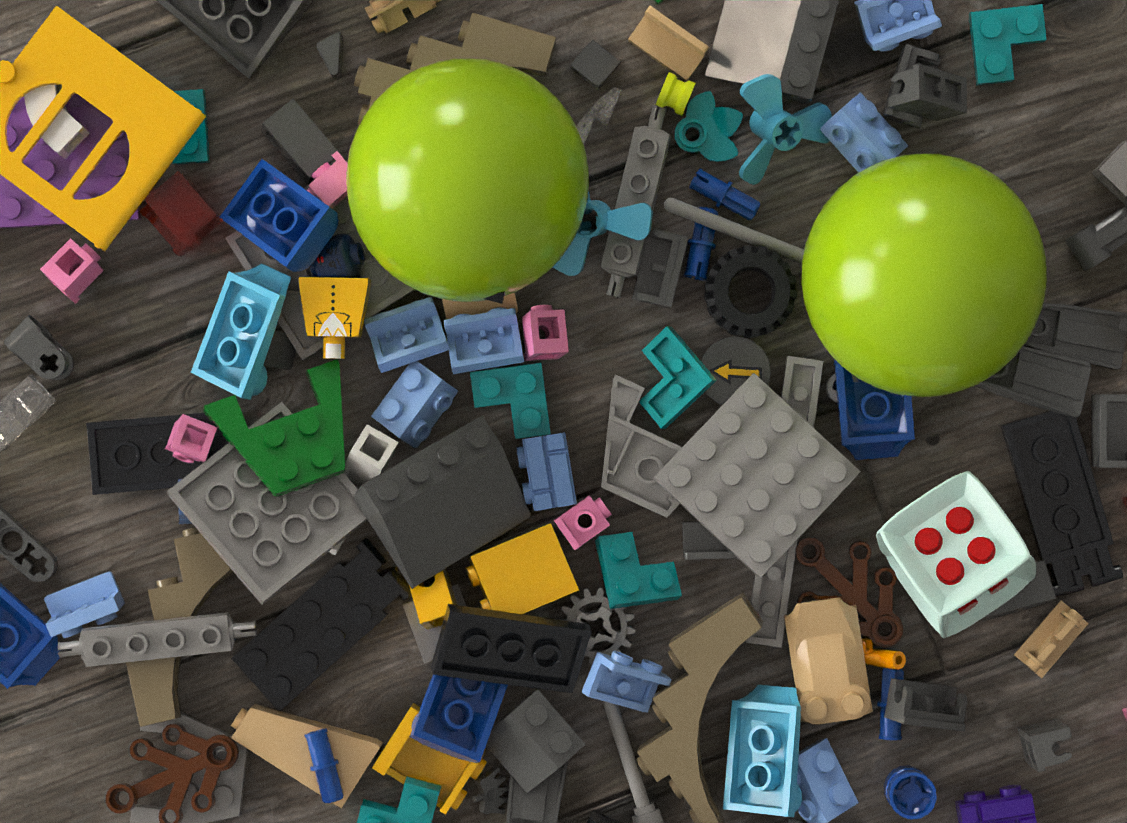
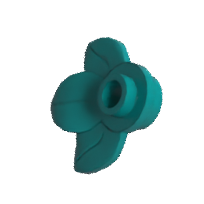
M712 92L700 93L688 103L686 118L677 124L674 132L675 141L682 150L689 153L700 152L709 161L721 162L736 157L739 152L729 137L738 129L743 114L730 107L715 108ZM693 128L698 131L699 138L696 141H689L686 138L685 133L688 129Z

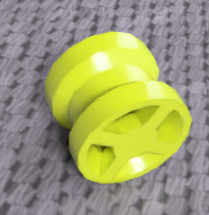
M669 72L657 99L656 106L661 108L668 106L673 108L676 114L682 116L696 83L690 80L686 82L678 80L675 74Z

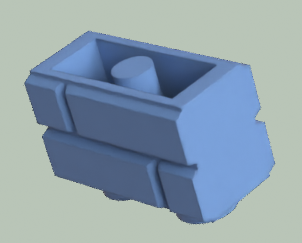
M565 432L522 439L523 447H517L516 449L520 469L527 468L529 482L522 483L525 504H533L534 511L577 504Z

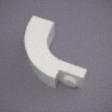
M62 85L42 86L24 96L26 110L33 126L62 89ZM64 106L41 138L54 151L66 159L90 132L76 121L68 112L66 106Z
M366 425L349 452L344 474L359 489L365 482L385 472L399 442ZM345 539L329 552L336 556Z

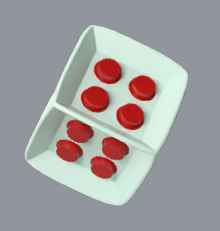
M970 471L962 472L947 479L891 517L876 534L878 546L887 557L896 577L927 621L941 634L942 638L954 635L973 625L1017 595L1036 576V562L1030 555L1021 535L991 493Z

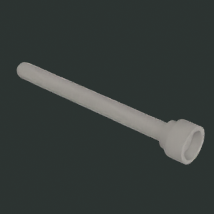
M668 198L664 202L665 210L754 246L766 247L771 252L775 251L782 257L800 263L802 268L804 249L675 198Z
M602 701L636 805L633 809L635 814L632 816L633 822L664 823L660 809L655 808L654 802L650 803L619 705Z

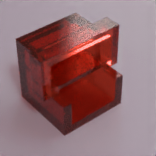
M177 171L158 189L154 186L144 199L148 204L139 211L171 245L174 253L180 257L189 250L193 251L203 243L202 239L223 221L219 218L221 216L220 213L194 183L180 171Z

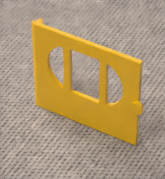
M56 6L13 63L5 60L0 61V175L94 243L96 248L106 251L206 118V115ZM46 85H62V89L16 150L11 152L7 141V125L10 114L18 101L36 88ZM74 94H78L112 119L113 123L64 189L58 190L24 165L23 161ZM126 132L130 153L126 171L120 181L101 196L84 200L74 199V195L120 134Z

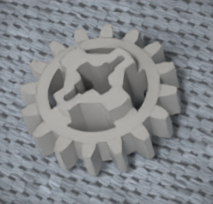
M598 587L596 595H591L589 589L584 588V598L579 599L578 596L573 594L571 595V600L574 605L572 607L562 606L561 610L567 614V618L558 620L586 623L585 620L596 621L600 617L603 619V627L607 632L611 633L597 631L595 635H590L584 655L589 657L590 666H592L597 652L610 655L613 651L621 652L619 649L621 645L630 648L631 642L625 637L626 634L635 633L636 629L634 627L627 626V622L634 619V614L624 613L623 610L626 607L615 608L614 610L620 618L621 629L618 631L612 627L609 617L613 609L609 607L608 598L604 596L603 587ZM588 603H601L597 610L590 612L580 610L582 606ZM606 640L613 643L605 649L591 650L595 643Z

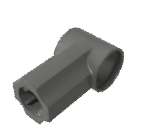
M1127 206L1118 209L1096 225L1091 224L1065 240L1084 271L1110 257L1113 250L1127 242Z

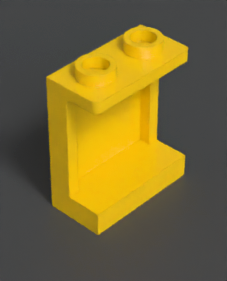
M551 523L470 556V566L465 567L472 586H480L485 599L479 601L482 609L525 614L579 591Z
M413 703L372 769L383 776L388 774L403 785L406 777L440 785L441 790L436 806L440 808V812L446 815L450 807L455 810L458 809L468 793L462 788L469 777L475 780L478 778L487 761L481 758L479 763L461 760L425 746L411 738L412 721L420 710V707Z

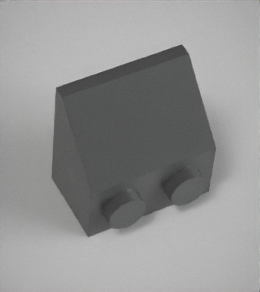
M537 689L532 691L493 726L486 747L523 790L528 793L558 770L586 744Z

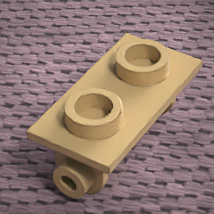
M370 0V6L364 9L370 19L377 16L375 20L371 21L377 33L385 31L387 34L408 22L402 11L403 9L409 7L413 17L416 18L436 8L435 3L441 0Z
M1060 600L1014 655L1040 678H1043L1089 623L1073 608L1071 609Z

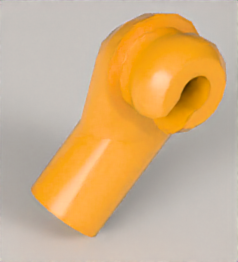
M862 638L865 664L896 670L904 667L906 657L903 652L873 648L871 639Z

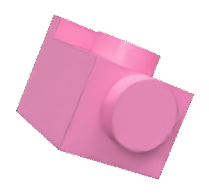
M338 151L331 155L336 160L335 163L330 165L326 162L311 175L314 181L309 184L310 187L307 189L309 193L332 209L347 197L346 172L348 163Z
M71 238L40 269L50 282L75 304L80 300L78 296L103 272V269L97 263L101 257L88 244L85 243L80 247Z
M536 305L531 307V311L522 316L525 345L524 361L554 360L567 354L569 349L565 310H552V305ZM539 329L545 332V339L539 338Z
M183 414L174 423L165 449L174 452V458L186 463H194V460L205 462L217 427Z
M588 495L555 518L554 522L572 548L576 550L610 526L606 518L612 514L600 497L593 500ZM582 514H588L592 518V524L587 528H583L578 524V518Z

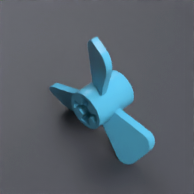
M771 74L761 75L741 86L740 95L754 109L750 117V129L756 136L763 139L740 168L739 177L744 181L755 185L762 180L775 148L780 151L791 150L800 142L801 138L820 143H828L830 141L820 129L832 117L830 109L823 103L817 102L794 114L788 113L783 110L781 81Z
M588 191L584 214H590L592 210L596 211L598 215L596 216L597 229H591L592 224L590 221L581 222L573 242L553 268L568 276L580 274L584 268L591 238L602 235L608 230L634 240L645 239L651 231L653 216L651 206L647 203H639L611 210L603 201L591 200Z

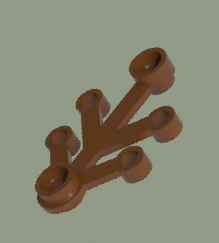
M813 537L801 539L796 547L795 556L797 560L805 566H814L842 596L816 595L811 591H805L798 596L797 603H802V599L805 596H812L815 601L840 597L846 604L856 605L857 611L866 620V622H859L861 636H868L874 644L880 647H891L898 643L903 635V624L900 618L893 613V586L897 580L894 570L889 567H880L874 573V582L879 586L877 611L867 601L868 560L872 553L867 543L856 541L849 547V556L853 560L852 585L824 557L825 549L818 539ZM808 544L813 545L816 550L815 555L811 558L804 557L802 553L804 546ZM859 545H863L867 551L865 557L857 559L854 556V549ZM883 571L890 572L892 576L890 583L886 585L881 584L879 581V575ZM883 622H888L891 626V631L887 635H880L878 632V627Z
M181 724L167 725L162 732V738L166 744L170 746L180 744L201 753L187 760L154 747L149 739H137L130 746V754L135 760H148L168 769L133 786L127 783L112 786L106 794V804L114 813L129 812L136 806L138 799L174 783L166 806L159 812L160 823H170L165 815L167 810L171 809L176 813V820L173 823H181L183 819L181 807L194 773L206 768L200 790L192 796L191 805L197 812H207L215 805L213 793L221 772L232 768L237 762L239 750L236 742L226 735H215L206 740L186 732V729ZM172 728H176L180 733L177 741H172L169 737V731ZM139 743L147 746L145 756H140L137 752ZM219 746L224 747L227 751V755L223 760L216 756V749ZM122 791L127 792L129 795V802L127 804H122L119 800V794ZM201 794L207 796L209 800L206 808H202L198 804V797Z

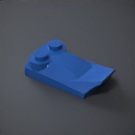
M263 159L260 160L219 217L292 272L303 271L310 267L335 233L339 221L335 210Z
M834 359L841 445L852 453L855 460L898 457L904 446L915 439L912 396L894 394L875 388L858 378V382H853L851 373Z
M0 583V683L7 689L17 685L36 686L60 659L57 635L51 637L46 623Z
M433 675L419 713L412 721L410 737L425 746L452 757L479 763L508 685Z

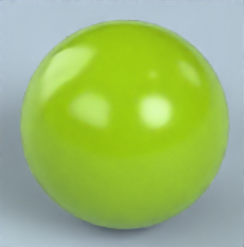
M471 58L450 59L412 71L388 87L375 100L364 115L351 145L346 172L347 196L352 219L359 236L369 252L392 276L407 286L436 298L460 302L485 301L483 298L493 296L499 292L505 291L506 296L525 288L545 275L561 259L573 242L586 210L589 191V168L585 147L573 119L559 99L543 84L530 75L500 62Z
M941 154L902 155L883 160L854 175L839 187L824 204L808 235L802 260L801 285L804 304L811 325L827 351L847 371L875 388L894 394L915 397L953 394L973 387L999 372L1017 355L1034 330L1043 307L1047 283L1046 256L1042 239L1035 221L1021 199L999 177L981 166L961 158Z

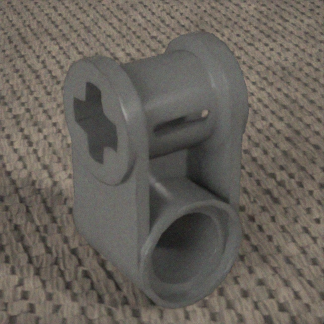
M28 315L3 341L12 353L44 379L63 380L70 376L74 369V360L70 352L52 337V334L44 325L31 315ZM50 357L58 358L56 361V365L59 367L58 370H49L52 366L49 360Z

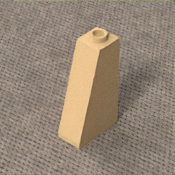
M254 704L248 711L242 708L231 725L236 729L231 739L319 795L321 794L315 771L310 770L313 763L304 734L326 728L334 760L338 759L339 764H336L344 796L341 800L333 802V804L340 808L343 807L383 742L373 737L283 711L279 712L276 709Z

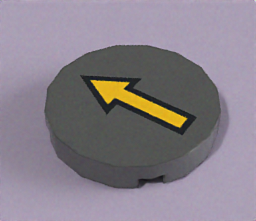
M739 336L722 338L710 345L701 358V362L717 380L705 392L708 397L719 405H723L753 373L764 383L769 384L771 377L769 359L764 350L751 339Z

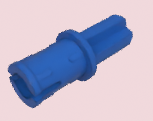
M702 168L698 169L696 177L694 176L690 183L689 189L695 190L717 203L716 207L720 208L722 205L747 220H752L760 208L759 201L732 187L733 183L731 181L727 184L703 171Z
M699 207L700 209L718 215V211L712 208ZM695 222L692 239H688L687 242L690 245L684 277L691 279L694 276V280L701 281L707 279L706 275L711 250H714L716 247L713 243L714 229Z
M883 668L881 701L877 702V706L880 707L879 739L901 740L902 723L884 718L891 678L904 680L903 669Z
M325 728L306 733L304 736L307 740L313 763L310 770L315 771L322 801L324 803H333L341 800L344 794L336 764H339L338 759L334 760L327 735L328 731Z

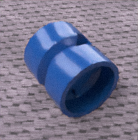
M910 765L899 766L893 769L885 779L883 785L884 796L893 810L901 817L910 820L920 819L928 815L934 808L937 800L936 788L919 768Z

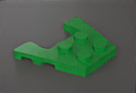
M338 359L307 369L306 375L319 405L249 429L235 395L204 405L203 410L208 419L216 424L225 439L238 450L248 466L275 497L345 472L341 379Z

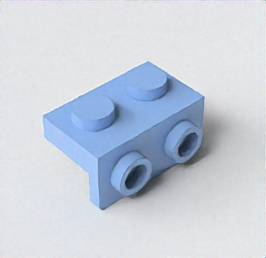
M858 0L854 2L865 41L873 51L892 50L899 46V42L910 38H925L931 35L934 29L942 27L940 18L934 12L931 0Z
M861 92L820 128L822 133L858 173L883 160L897 157L908 147V144L901 138L900 133L891 127L877 111L875 105L867 100Z
M432 297L416 300L410 304L364 319L365 328L369 334L381 373L450 350Z
M499 307L491 309L486 313L475 315L458 314L451 319L444 320L453 374L524 362L519 326L514 308L506 309Z
M416 361L406 367L371 417L399 439L417 448L429 436L431 428L442 413L451 406L458 390L423 364Z
M107 571L48 594L44 601L51 618L46 623V627L51 637L62 634L63 638H68L80 633L83 629L82 625L95 620L97 625H101L117 618L116 612L122 608L125 602L113 573Z
M613 651L611 655L597 652L582 693L590 698L648 713L658 685L670 686L672 679L661 672L663 668L661 665L653 661L642 659L641 664L632 662V657L618 651Z
M827 738L820 739L799 752L797 784L802 791V802L798 812L806 823H828L859 803Z

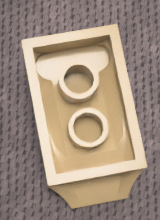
M840 597L796 603L794 610L790 614L784 615L795 688L801 705V722L811 724L840 722L858 719L873 712L857 606L846 604Z

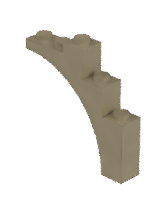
M472 13L470 22L463 20L458 41L463 42L462 47L421 35L418 44L411 43L406 59V64L411 65L410 70L368 58L366 66H359L354 86L359 87L358 94L360 97L370 100L369 105L363 104L358 125H360L364 115L375 100L388 87L412 71L439 61L467 58L486 59L500 62L524 73L546 77L555 49L556 37Z
M196 527L183 530V537L174 539L183 582L179 583L178 577L156 581L157 588L148 590L154 620L197 616L200 608L217 586L233 573L231 568ZM181 657L126 663L140 727L181 718L178 694Z
M744 592L670 640L668 644L671 648L668 651L669 657L679 670L684 668L686 673L673 680L670 686H664L655 692L652 698L655 702L652 705L653 710L662 723L668 721L670 726L642 743L637 750L639 755L636 758L637 763L646 776L652 775L656 782H659L668 775L671 777L669 780L670 787L679 799L683 797L692 808L689 810V814L694 823L724 822V818L711 796L703 771L700 731L702 711L709 689L718 672L735 650L760 630L763 625V620Z

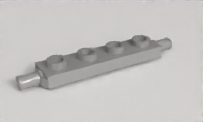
M652 105L648 126L634 128L615 209L647 203L654 211L672 137L662 130L667 111L666 108ZM609 231L601 268L611 274L606 295L621 298L625 277L638 276L647 237L642 240H634Z
M229 612L83 628L79 641L58 642V650H60L58 655L60 658L81 655L85 666L90 667L232 651L236 638L257 636L256 621L234 623Z

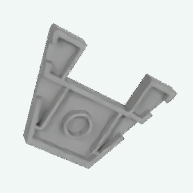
M615 374L612 382L601 488L667 518L680 503L654 480V476L682 447L630 423V419L645 388Z
M182 711L181 718L140 727V731L162 733L167 725L178 723L186 729V732L206 740L215 735L233 736L215 726L196 720ZM172 728L169 731V734L177 735V740L179 739L180 733L176 728ZM236 742L239 750L237 762L232 768L221 772L213 793L215 805L211 810L204 813L193 809L191 798L200 790L206 768L194 773L181 807L183 812L181 823H209L241 815L248 757L247 748ZM176 745L175 755L189 760L201 754L183 745ZM222 746L217 747L216 756L221 760L225 759L227 755L226 749ZM201 794L198 797V804L202 808H206L209 800L207 796ZM136 804L131 810L130 823H160L159 812L163 807ZM171 809L166 812L165 817L167 821L173 823L176 820V813Z

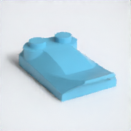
M262 263L247 271L236 273L228 271L191 373L240 398L251 400L252 396L261 393L266 386L268 378L267 370L263 364L277 326L291 276Z
M757 685L745 697L739 700H732L723 800L724 810L794 817L795 812L801 806L802 791L797 784L801 705L796 688Z

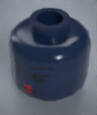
M346 233L333 235L315 261L310 265L309 268L314 277L356 278L360 271V265L365 263L363 247L360 243H355L352 237Z

